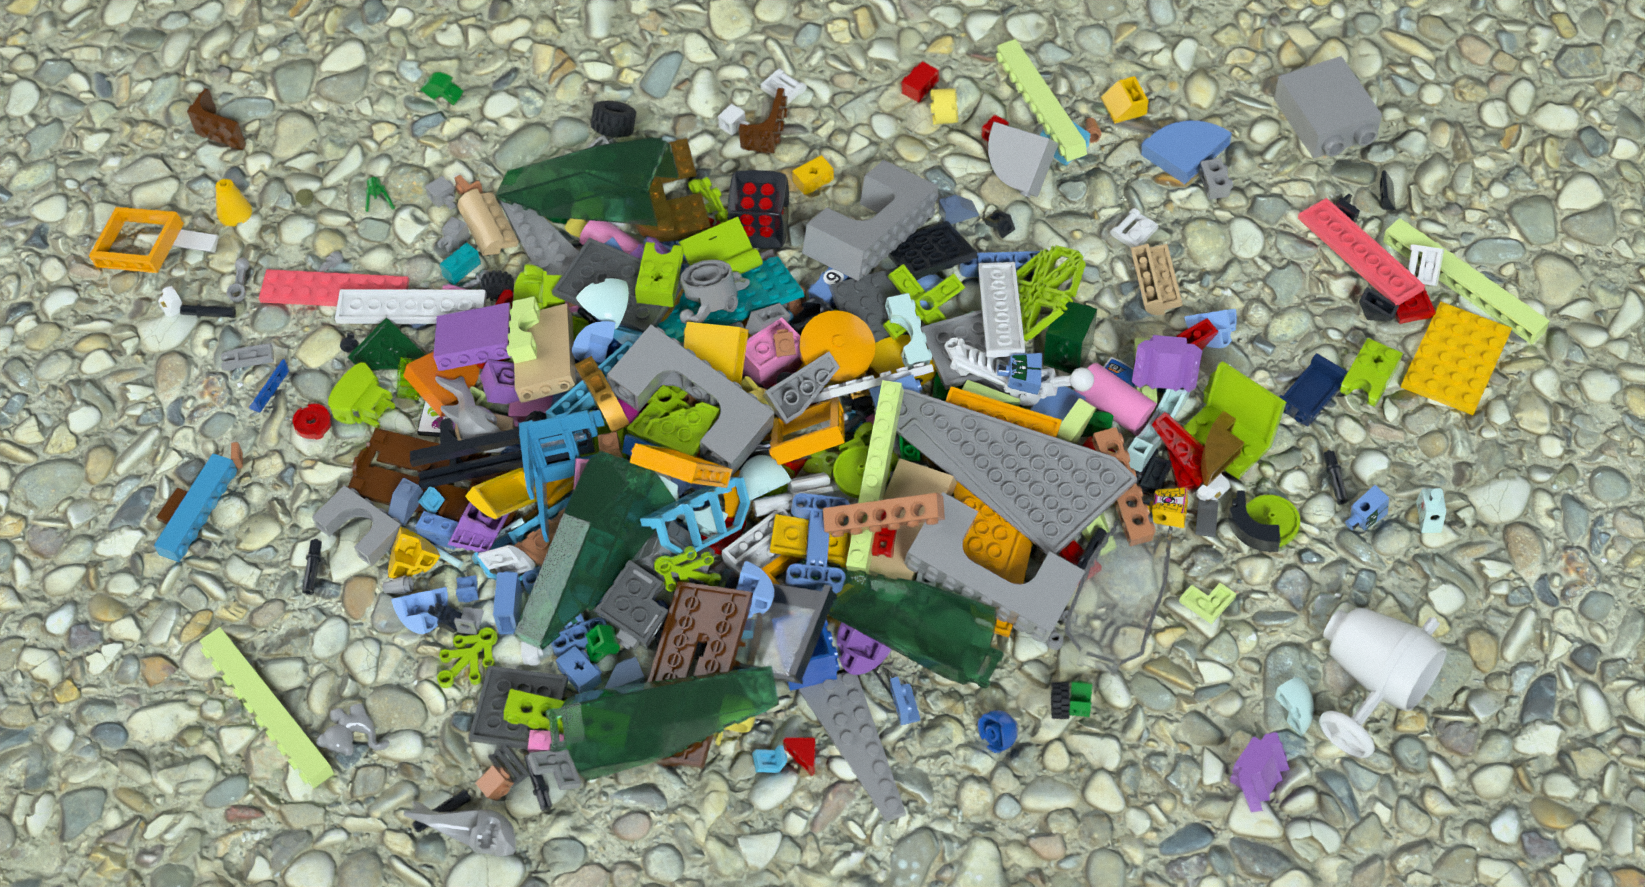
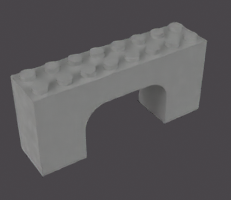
M883 160L865 175L860 205L878 214L872 219L858 221L826 207L807 223L802 253L859 281L863 276H867L873 267H877L882 259H886L891 251H895L900 243L905 242L909 235L914 234L918 227L923 226L927 219L933 217L936 210L934 208L935 202L938 199V185Z
M650 325L607 374L608 383L614 394L638 412L662 385L679 387L699 402L719 408L721 411L719 419L700 440V457L733 469L731 477L773 428L774 411L768 404L759 402L754 394L745 392L737 382H731L723 372L714 370L706 360H700L692 350H686L678 340L669 338L661 328H655L653 325Z
M942 492L945 520H940L938 524L934 525L924 523L907 553L904 562L907 565L906 567L913 572L918 571L931 582H938L946 591H954L964 601H972L977 604L980 610L995 614L998 620L1013 624L1016 630L1029 633L1034 640L1046 643L1085 571L1049 551L1034 579L1025 584L1008 582L974 563L965 555L962 542L971 529L978 511Z

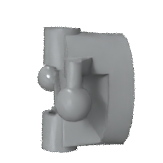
M706 260L689 266L681 274L682 289L687 299L699 302L701 307L696 315L690 309L683 310L680 313L681 322L687 324V322L701 323L710 312L717 310L733 312L738 305V291L749 285V279L742 278L738 272H732L731 266L720 260Z

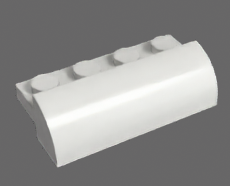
M782 506L722 550L723 560L729 570H732L740 577L745 561L762 569L781 556V554L769 553L775 514L792 517Z

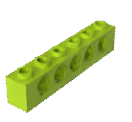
M510 689L503 720H507L511 724H525L533 729H547L551 733H565L573 738L582 737L593 742H605L613 747H625L631 716ZM529 709L531 712L525 713L522 710ZM548 713L551 716L544 717L542 714ZM563 718H570L571 721L565 722V721H563L562 719H563ZM588 722V723H591L592 725H591V726H584L583 723ZM610 727L612 730L606 731L603 728Z

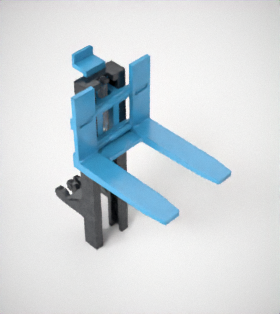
M588 410L572 414H558L554 418L535 422L532 420L519 423V428L459 441L455 429H453L451 419L445 418L440 421V445L410 451V463L412 467L450 459L449 466L418 472L421 489L524 467L526 488L530 500L535 499V480L541 530L545 542H549L546 483L574 476L575 459L603 460L601 454L580 457V455L595 452L593 437L598 436L597 427L604 426L601 411L596 410L588 413ZM521 444V450L468 462H463L459 458L461 456ZM569 457H570V459H571V460H567V461H563V462H558V463H553V464L547 465V462H551V461H555V460H560V459H565V458H569Z

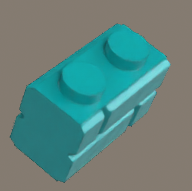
M465 243L439 265L442 276L455 285L477 268L481 261L478 251L468 243Z

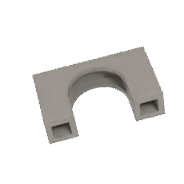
M344 485L312 516L316 528L329 537L351 518L365 517L373 522L371 530L354 548L360 559L373 566L393 546L402 523L397 518L392 519L389 517L384 509L376 508L368 498L363 499L355 489H349Z

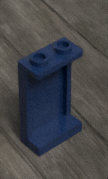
M1316 353L1312 357L1308 368L1284 395L1279 396L1286 402L1283 413L1308 427L1340 390L1348 371Z

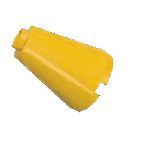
M230 179L219 180L215 186L217 218L226 226L234 227L237 226V223H245L252 214L250 202Z

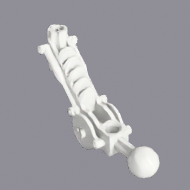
M958 337L951 338L945 343V349L952 361L951 369L956 370L960 376H966L968 373L1002 385L1005 392H1010V396L1019 398L1020 405L1023 406L1035 405L1039 402L1040 398L1044 399L1046 396H1056L1058 387L1072 386L1076 391L1084 392L1089 390L1094 384V375L1087 368L1075 369L1070 376L1057 377L1054 369L1046 367L1041 370V387L1038 395L1011 389L1007 386L1008 377L997 376L998 364L1008 365V363L994 357H986L985 352L965 344L964 340L958 339Z

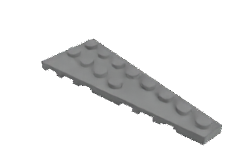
M513 187L496 192L497 198L531 264L542 268L543 271H547V275H563L579 251Z
M844 672L837 674L836 680L827 679L823 683L798 689L799 694L803 696L808 707L813 711L818 722L823 726L842 758L846 760L852 773L856 775L861 786L866 790L885 822L906 816L858 676Z

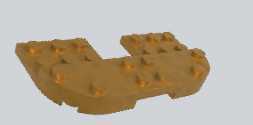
M687 138L654 146L652 141L641 142L626 155L622 163V170L635 226L645 238L647 236L656 238L659 242H669L688 238L711 228L702 193L666 201L663 183L697 176Z

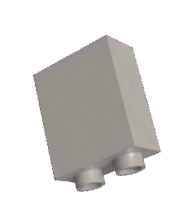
M1342 56L1278 76L1274 101L1313 159L1326 154L1330 157L1336 156L1345 148L1357 144L1366 146L1377 138L1382 113Z

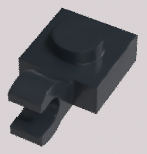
M436 603L435 607L429 606L428 614L438 618V625L451 633L457 632L454 620L455 618L461 619L462 613L440 603Z

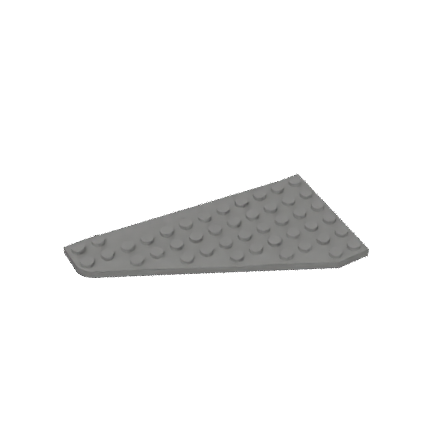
M903 389L904 394L896 432L947 474L954 476L958 483L1037 545L1046 555H1048L1049 551L1057 555L1138 480L1113 456L930 396Z

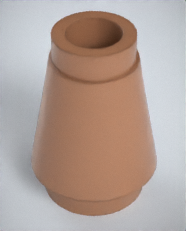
M1094 118L1086 119L1085 130L1090 133V143H1095L1099 141L1102 135L1101 130Z

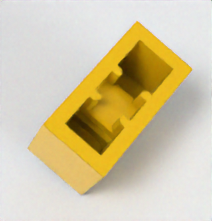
M821 155L792 170L793 183L805 196L833 181L834 169Z

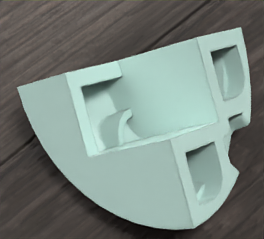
M608 278L605 279V282L588 285L577 295L576 299L588 312L599 320L616 322L615 329H617L626 311L629 295L628 285L626 281Z
M757 455L749 459L739 474V477H744L750 501L792 481L785 469L778 465L776 460L766 455Z
M1296 677L1279 686L1275 698L1289 712L1286 722L1302 736L1312 722L1314 701L1305 681L1301 677Z

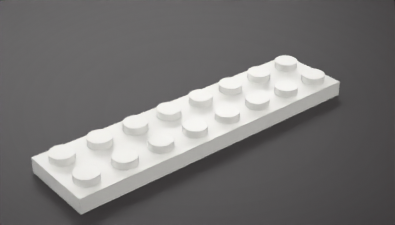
M1015 262L978 263L986 357L997 358L1013 354H1025Z
M340 289L335 321L336 324H380L387 317L393 324H436L437 316L485 307L486 290Z

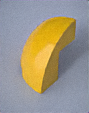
M400 527L389 559L388 577L396 579L406 575L413 578V575L422 571L425 573L436 564L440 558V553L433 544L422 536Z

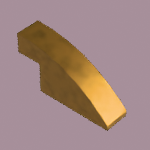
M1225 411L1218 416L1212 425L1203 449L1201 472L1203 483L1206 487L1241 454L1244 441L1231 434L1236 418Z

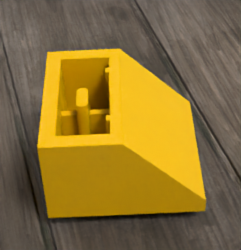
M1135 76L1118 80L1101 96V100L1114 124L1147 115L1149 100Z

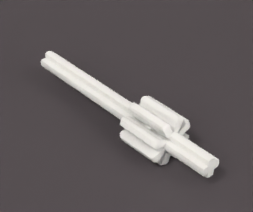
M894 471L890 472V479H889L888 485H889V483H890V480H891V478H892V476H893ZM823 472L793 478L788 483L787 493L752 500L754 514L758 517L772 514L781 506L786 511L791 510L793 498L799 493L842 497L845 499L851 497L840 491L836 483L830 484L829 476Z

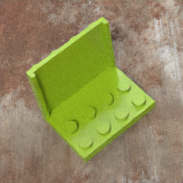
M1222 361L1218 364L1206 406L1183 428L1200 444L1205 446L1212 425L1223 411L1236 418L1231 434L1244 441L1241 454L1225 471L1239 480L1272 447L1286 402Z

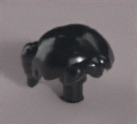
M813 297L802 303L803 309L797 313L789 325L801 336L804 327L812 318L823 312L835 310L822 298Z

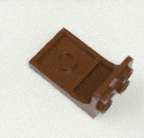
M204 88L187 110L195 133L203 138L212 139L217 143H223L232 148L243 150L246 143L238 122L215 115L217 109L210 90Z
M785 88L777 89L771 114L766 121L756 125H739L741 149L775 154L777 144L781 143L780 133L785 128L784 118L788 117L789 109L786 108L788 96H785Z

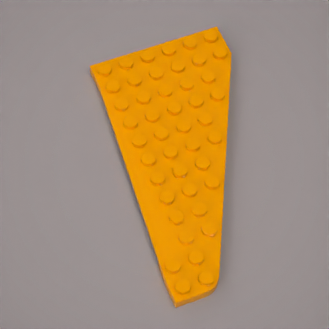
M952 386L945 401L1057 438L1062 424L1061 419ZM957 482L953 492L954 498L978 511L971 529L962 542L965 555L974 563L1008 582L1023 584L1033 542ZM970 601L973 619L981 629L1010 637L1013 624L998 620L995 614L980 610L977 604Z

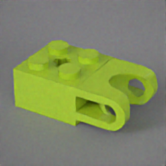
M646 242L635 288L637 303L674 307L684 255L683 246L673 245L671 252L659 254L655 251L654 242Z
M1367 338L1341 384L1340 392L1349 395L1355 389H1362L1369 396L1367 404L1376 407L1397 371L1403 353Z

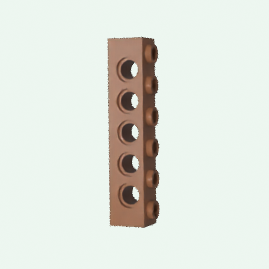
M1117 428L1094 433L1092 442L1095 451L1117 458L1136 477L1134 468H1131L1129 464V453L1127 450H1124L1122 445L1124 444L1123 436L1121 433H1118ZM1113 448V449H1115L1117 452H1116V453H1110L1107 449ZM1136 483L1114 502L1129 547L1152 541L1154 533H1156L1154 523L1150 522L1148 518V506L1143 504L1141 498L1143 497L1142 489ZM1132 501L1136 506L1130 507L1126 502ZM1138 519L1142 524L1136 525L1132 520Z
M931 493L823 508L824 532L831 534L832 537H842L844 533L849 532L851 535H859L864 530L880 532L881 528L887 527L889 530H897L902 525L918 527L919 523L925 522L927 525L938 524V521L945 520L943 495ZM924 506V513L919 515V509ZM905 509L904 517L900 518V512ZM886 511V518L881 520L882 513ZM867 514V521L863 523L862 518ZM848 517L849 522L847 525H844V519Z

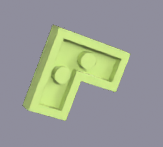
M1219 583L1209 595L1191 585L1180 597L1179 602L1210 624H1213L1236 598V593L1222 583Z

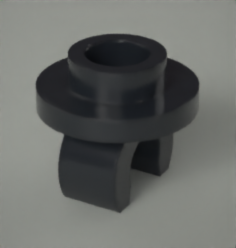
M347 333L346 338L340 341V348L344 352L352 353L359 345L358 341L354 339L355 333Z

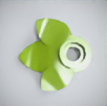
M826 450L811 454L812 458L805 462L803 471L813 474L824 472L831 478L838 455Z

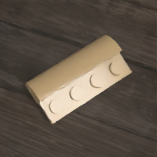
M473 189L459 199L457 207L483 256L499 254L502 248L518 246L519 241L493 192L480 193L478 189Z
M1149 244L1132 247L1131 253L1145 310L1152 315H1164V310L1183 306L1168 245L1164 244L1149 248Z

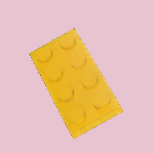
M775 514L769 553L806 559L809 520ZM850 532L844 533L842 537H832L829 534L828 563L846 565L852 537Z

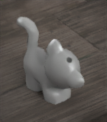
M363 704L351 706L349 715L344 713L343 708L332 710L330 712L331 721L337 725L327 728L316 740L318 746L326 747L333 752H342L345 755H352L354 751L352 732L367 734L368 746L375 751L384 750L390 744L388 740L380 743L376 742L374 722L366 713Z

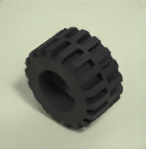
M606 100L596 102L593 105L590 126L595 132L608 137H628L634 132L637 112L633 107L618 101Z

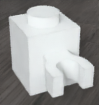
M733 104L718 116L719 128L732 136L739 130L740 124L750 125L745 120V112Z

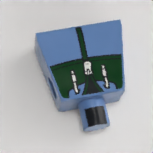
M1042 353L1011 355L1008 365L998 364L997 376L1008 377L1007 386L1011 389L1038 395L1041 387Z
M1374 485L1352 505L1351 517L1345 521V524L1352 531L1358 526L1363 530H1367L1388 514L1389 497Z

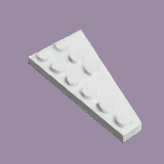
M923 362L913 365L914 369L908 370V367L896 369L897 373L891 374V371L880 373L879 378L874 379L872 375L823 388L821 390L822 393H819L811 404L879 386L882 384V380L894 381L912 374L916 377L934 372L932 364L925 366Z

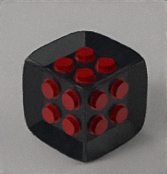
M740 170L734 172L730 182L727 221L736 217L739 218L753 248L773 249L783 247L787 237L789 220V184L786 174L764 170Z

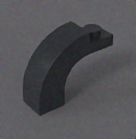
M1237 490L1236 498H1232V507H1230L1228 515L1229 525L1233 533L1241 542L1253 549L1265 552H1278L1280 546L1279 525L1261 524L1254 521L1246 510L1245 490Z

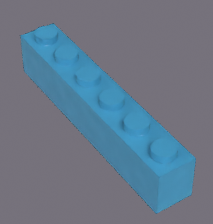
M212 453L154 544L159 556L180 562L182 557L187 554L192 541L197 538L199 530L206 524L209 514L216 508L219 498L226 492L231 479L236 476L237 469L232 459Z

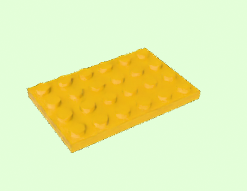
M1440 301L1436 314L1429 324L1400 388L1474 415L1512 328Z

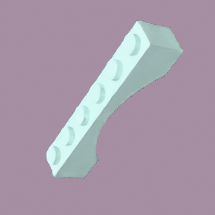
M1183 388L1176 392L1173 389L1166 390L1152 418L1144 430L1135 437L1127 450L1130 456L1129 464L1131 468L1142 472L1162 440L1152 427V423L1164 412L1168 413L1175 420L1189 398L1190 392L1188 393Z

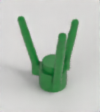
M371 177L367 180L366 212L369 211L370 195L377 199V195L383 192L391 209H395L386 192L385 185H381V180L378 177Z

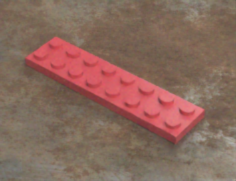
M1325 198L1298 214V219L1385 298L1394 302L1395 305H1400L1424 290L1425 285L1329 199Z
M267 269L259 300L261 303L337 306L340 289L408 290L409 277Z

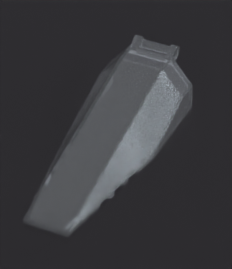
M1142 490V500L1154 501L1155 494ZM1129 501L1127 504L1130 507L1136 506L1132 501ZM1149 512L1148 515L1150 522H1153L1152 512ZM1118 518L1110 532L1105 535L1101 545L1099 544L1090 557L1067 614L1064 630L1080 652L1077 660L1078 666L1092 667L1108 672L1111 676L1116 677L1120 665L1144 655L1167 585L1173 526L1154 523L1156 533H1154L1152 541L1129 547L1120 519ZM1138 519L1132 520L1136 525L1142 524ZM1088 655V656H1091V657H1094V658H1098V659H1101V660H1104V661H1108V662L1113 663V665H1110V664H1107V663H1103V662H1100V661H1097V660H1094V659H1090V658H1087L1086 656Z

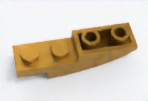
M590 356L575 364L576 370L593 397L597 408L601 411L611 432H617L630 425L614 392L593 357Z

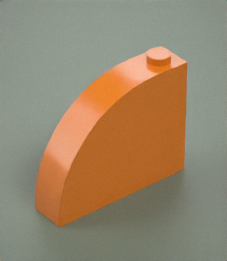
M431 352L407 364L403 377L440 417H443L445 414L441 411V406H454L459 404L453 393L436 382L435 377L439 376L449 380L464 377L465 383L470 389L471 386H476L480 368L474 364L438 371L433 357L434 352Z

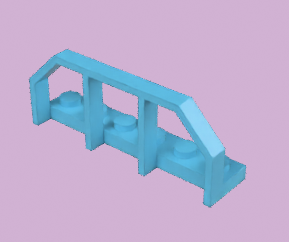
M730 477L727 488L704 486L640 518L642 526H651L652 529L656 528L660 545L679 555L684 553V550L670 543L665 521L675 520L677 515L685 514L693 544L692 547L698 552L742 529L750 505L744 477ZM736 486L740 505L733 525L726 529L718 495L732 491L731 488ZM708 500L718 533L701 541L693 507L703 506L704 502Z
M572 494L548 509V519L552 520L555 518L558 512L577 498H573ZM539 514L512 532L510 531L507 535L495 541L490 550L507 546L510 543L515 545L524 540V535L528 532H536L541 528ZM588 520L581 527L582 530L586 528ZM578 541L566 549L563 548L555 559L578 547ZM482 552L474 553L472 560L475 565L477 563L480 565L488 579L497 580V575L492 574L478 557V554Z

